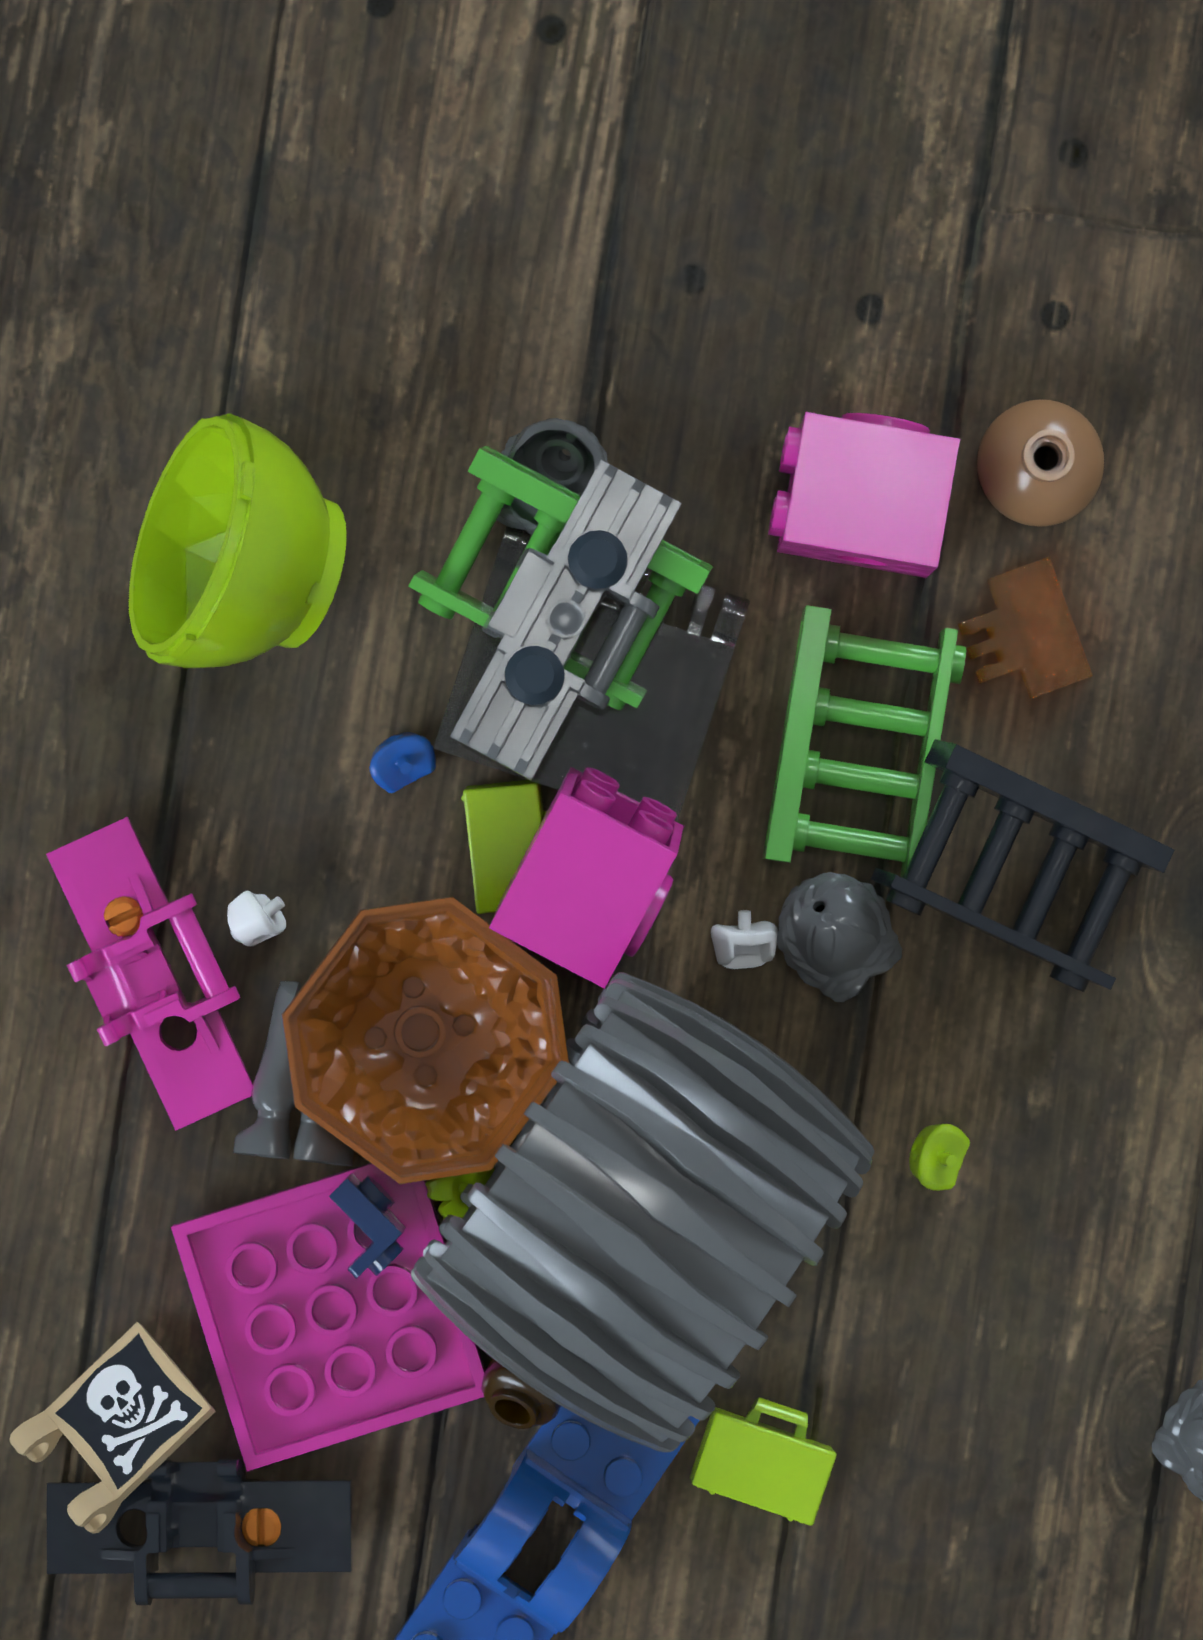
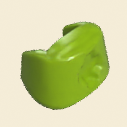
M936 1124L925 1127L916 1137L910 1152L909 1166L914 1177L924 1187L933 1191L952 1189L956 1184L963 1159L970 1146L969 1138L961 1129L951 1124Z

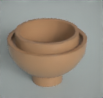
M1029 400L1008 408L987 428L978 449L977 473L985 496L1001 514L1023 525L1046 527L1057 525L1073 518L1093 500L1101 485L1104 474V452L1096 430L1080 412L1066 404L1053 400ZM1040 447H1050L1057 455L1056 466L1048 471L1040 469L1035 464L1033 458L1036 449Z

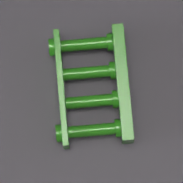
M489 446L479 448L467 471L481 479L477 486L481 494L438 577H435L422 570L413 576L408 586L421 593L418 603L431 612L451 620L457 612L481 626H484L490 613L498 608L518 569L515 567L494 608L460 589L504 504L511 506L516 497L538 509L534 519L539 523L525 549L532 548L548 555L581 495ZM662 540L647 567L652 570L648 580L653 584L646 598L655 602L660 608L654 619L647 617L605 694L610 698L607 705L617 710H622L626 703L638 708L647 689L630 680L674 597H682L686 589L698 594L713 568L712 565L665 540ZM573 649L565 670L584 679L593 661L575 652Z
M806 605L802 611L762 859L791 863L792 850L804 852L805 846L901 861L900 877L903 878L928 821L936 768L924 763L934 740H941L950 683H961L966 658V646L956 645L958 630L945 628L940 631L937 648L840 633V626L829 624L832 609ZM836 658L933 673L927 711L831 696L830 689L819 687L823 662L834 664ZM827 720L923 736L917 774L820 758L819 751L809 750L813 725L824 726ZM815 783L913 799L907 837L809 821L810 814L799 813L802 789H814Z

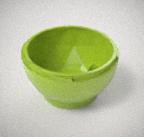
M231 413L207 419L201 418L176 447L159 478L140 529L133 557L129 587V617L132 633L138 646L145 650L147 656L157 663L183 668L223 667L251 660L275 646L297 648L314 634L332 603L345 560L346 522L344 514L337 503L323 498L307 467L291 448L268 430Z

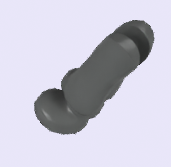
M280 981L265 1049L251 1093L252 1102L258 1111V1118L254 1124L236 1135L233 1153L277 1159H289L290 1157L289 1120L291 1111L296 1107L294 1104L282 1013L300 991V982ZM301 1112L300 1127L295 1142L293 1159L352 1166L354 1150Z

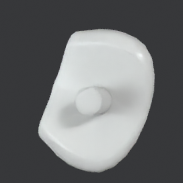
M250 891L241 893L228 905V924L231 930L230 934L234 940L251 947L284 932L286 929V919L280 911L285 907L284 902L278 896L270 900L264 894H254Z
M749 910L738 911V926L719 924L712 926L711 937L718 964L730 969H743L762 966L766 962L772 961L777 946V927L768 921L751 923V911Z

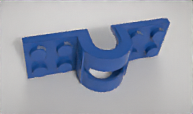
M561 1406L554 1419L547 1424L539 1426L513 1464L508 1482L479 1526L475 1525L472 1530H468L394 1640H550L554 1634L563 1632L581 1612L606 1576L630 1533L632 1519L685 1442H681L678 1448L672 1452H659L595 1425ZM692 1416L688 1417L696 1427L700 1420ZM552 1500L562 1507L566 1503L573 1509L576 1508L573 1515L584 1522L562 1554L559 1563L554 1570H551L535 1592V1595H533L503 1573L508 1570L522 1551L523 1545L542 1521Z

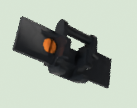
M219 1459L218 1462H173L165 1460L148 1476L152 1480L143 1481L122 1501L109 1524L99 1533L95 1534L88 1532L84 1526L76 1525L68 1515L67 1508L75 1497L99 1482L47 1483V1574L134 1573L136 1605H151L153 1599L237 1598L239 1605H253L255 1598V1573L351 1572L353 1570L352 1480L259 1481V1479H246L244 1461L241 1459ZM138 1509L146 1513L147 1539L145 1544H131L122 1536L120 1520L127 1510ZM218 1547V1552H232L236 1555V1572L155 1573L159 1570V1552H167L171 1548Z

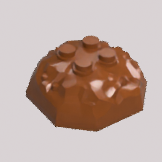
M452 896L361 909L282 1013L295 1107L399 1184L492 1170L498 1162L495 1154L502 1144L510 1146L528 1122L529 1118L524 1115L531 1102L540 1105L557 1083L551 1076L559 1061L569 1063L557 975L511 940L489 929L490 925Z

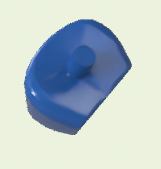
M412 732L396 734L384 740L374 750L369 766L370 774L378 786L388 793H394L436 769L435 750L426 737Z

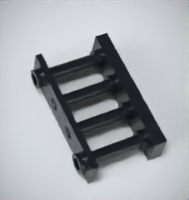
M935 739L924 763L943 771L939 783L943 784L944 788L903 878L875 868L871 880L890 888L885 900L921 916L926 905L1054 965L1049 977L1079 991L1085 992L1089 982L1111 990L1116 978L1090 966L1130 876H1138L1141 867L1165 873L1175 850L964 747ZM980 789L999 798L994 807L995 810L999 811V814L957 904L926 888L968 796L975 798ZM1034 815L1053 824L1048 835L1054 839L1013 928L1010 929L981 915L1022 824H1030ZM1087 842H1090L1107 850L1102 860L1107 863V866L1068 952L1064 954L1036 941V938L1077 849L1084 851Z

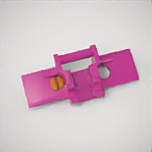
M125 817L47 853V858L92 951L67 964V967L74 982L86 981L104 1020L103 1025L97 1028L104 1046H108L120 1038L131 1034L175 1130L181 1129L250 1097L253 1082L218 1010L241 997L235 986L228 987L192 910V907L197 905L193 894L190 893L168 903L129 817ZM169 919L205 996L193 1003L186 1001L152 928L154 925ZM170 1016H179L189 1022L194 1021L197 1028V1036L194 1043L182 1049L173 1048L168 1045L161 1034V1026L164 1019Z

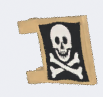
M136 1322L45 1411L20 1424L11 1433L10 1442L19 1454L26 1455L29 1460L37 1463L47 1458L57 1445L62 1434L66 1436L102 1480L75 1497L67 1508L68 1515L76 1525L84 1526L88 1532L95 1534L99 1533L109 1524L122 1501L216 1411L145 1327Z

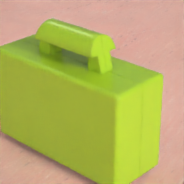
M539 779L467 786L463 791L461 799L465 805L475 904L478 914L496 912L507 886L547 811L543 810L541 781Z
M761 1397L755 1400L746 1417L715 1407L710 1415L690 1474L692 1484L697 1488L709 1491L711 1495L716 1493L786 1517L790 1522L795 1520L812 1526L837 1454L832 1447L806 1438L808 1414ZM761 1413L796 1424L794 1432L790 1433L758 1422Z

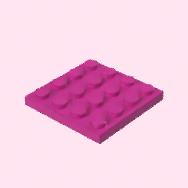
M368 1163L171 1226L247 1471L484 1397L481 1386L485 1367L478 1345L448 1319L411 1278V1271L417 1260L423 1257V1251L427 1244L434 1239L445 1244L444 1236L439 1231L440 1224L433 1201L427 1197L426 1180L399 1184L372 1163ZM351 1173L361 1182L369 1175L380 1184L395 1202L388 1210L406 1227L403 1233L396 1239L404 1249L377 1276L367 1268L356 1279L347 1270L350 1264L373 1242L329 1197Z

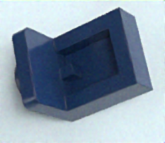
M351 1173L329 1197L373 1242L350 1264L347 1270L356 1279L367 1268L377 1276L404 1249L396 1239L403 1233L406 1227L388 1210L395 1202L380 1184L369 1175L361 1182Z

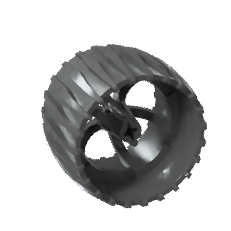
M619 972L611 979L608 987L598 997V1004L595 1009H590L581 1021L583 1027L576 1038H570L566 1041L568 1060L570 1062L559 1061L552 1071L551 1076L557 1083L540 1105L531 1102L524 1112V1115L529 1118L528 1122L522 1128V1131L511 1147L502 1144L495 1154L498 1162L493 1167L494 1172L485 1185L475 1183L474 1185L468 1184L465 1187L460 1198L469 1209L463 1218L454 1215H447L439 1226V1231L447 1239V1242L443 1244L438 1240H431L423 1251V1257H420L411 1271V1278L436 1307L469 1339L523 1382L595 1425L659 1452H672L678 1448L681 1442H685L695 1430L693 1422L688 1419L689 1416L698 1420H705L714 1411L715 1402L707 1396L714 1385L718 1384L730 1389L740 1378V1372L731 1363L744 1345L747 1344L754 1349L760 1350L768 1340V1336L757 1327L777 1300L790 1308L797 1295L786 1287L787 1283L802 1261L812 1266H817L824 1251L814 1241L824 1224L834 1229L841 1227L847 1212L837 1202L842 1193L851 1198L859 1194L863 1186V1180L858 1174L863 1175L870 1170L874 1149L872 1144L849 1118L816 1086L762 1043L726 1020L685 998L624 972Z

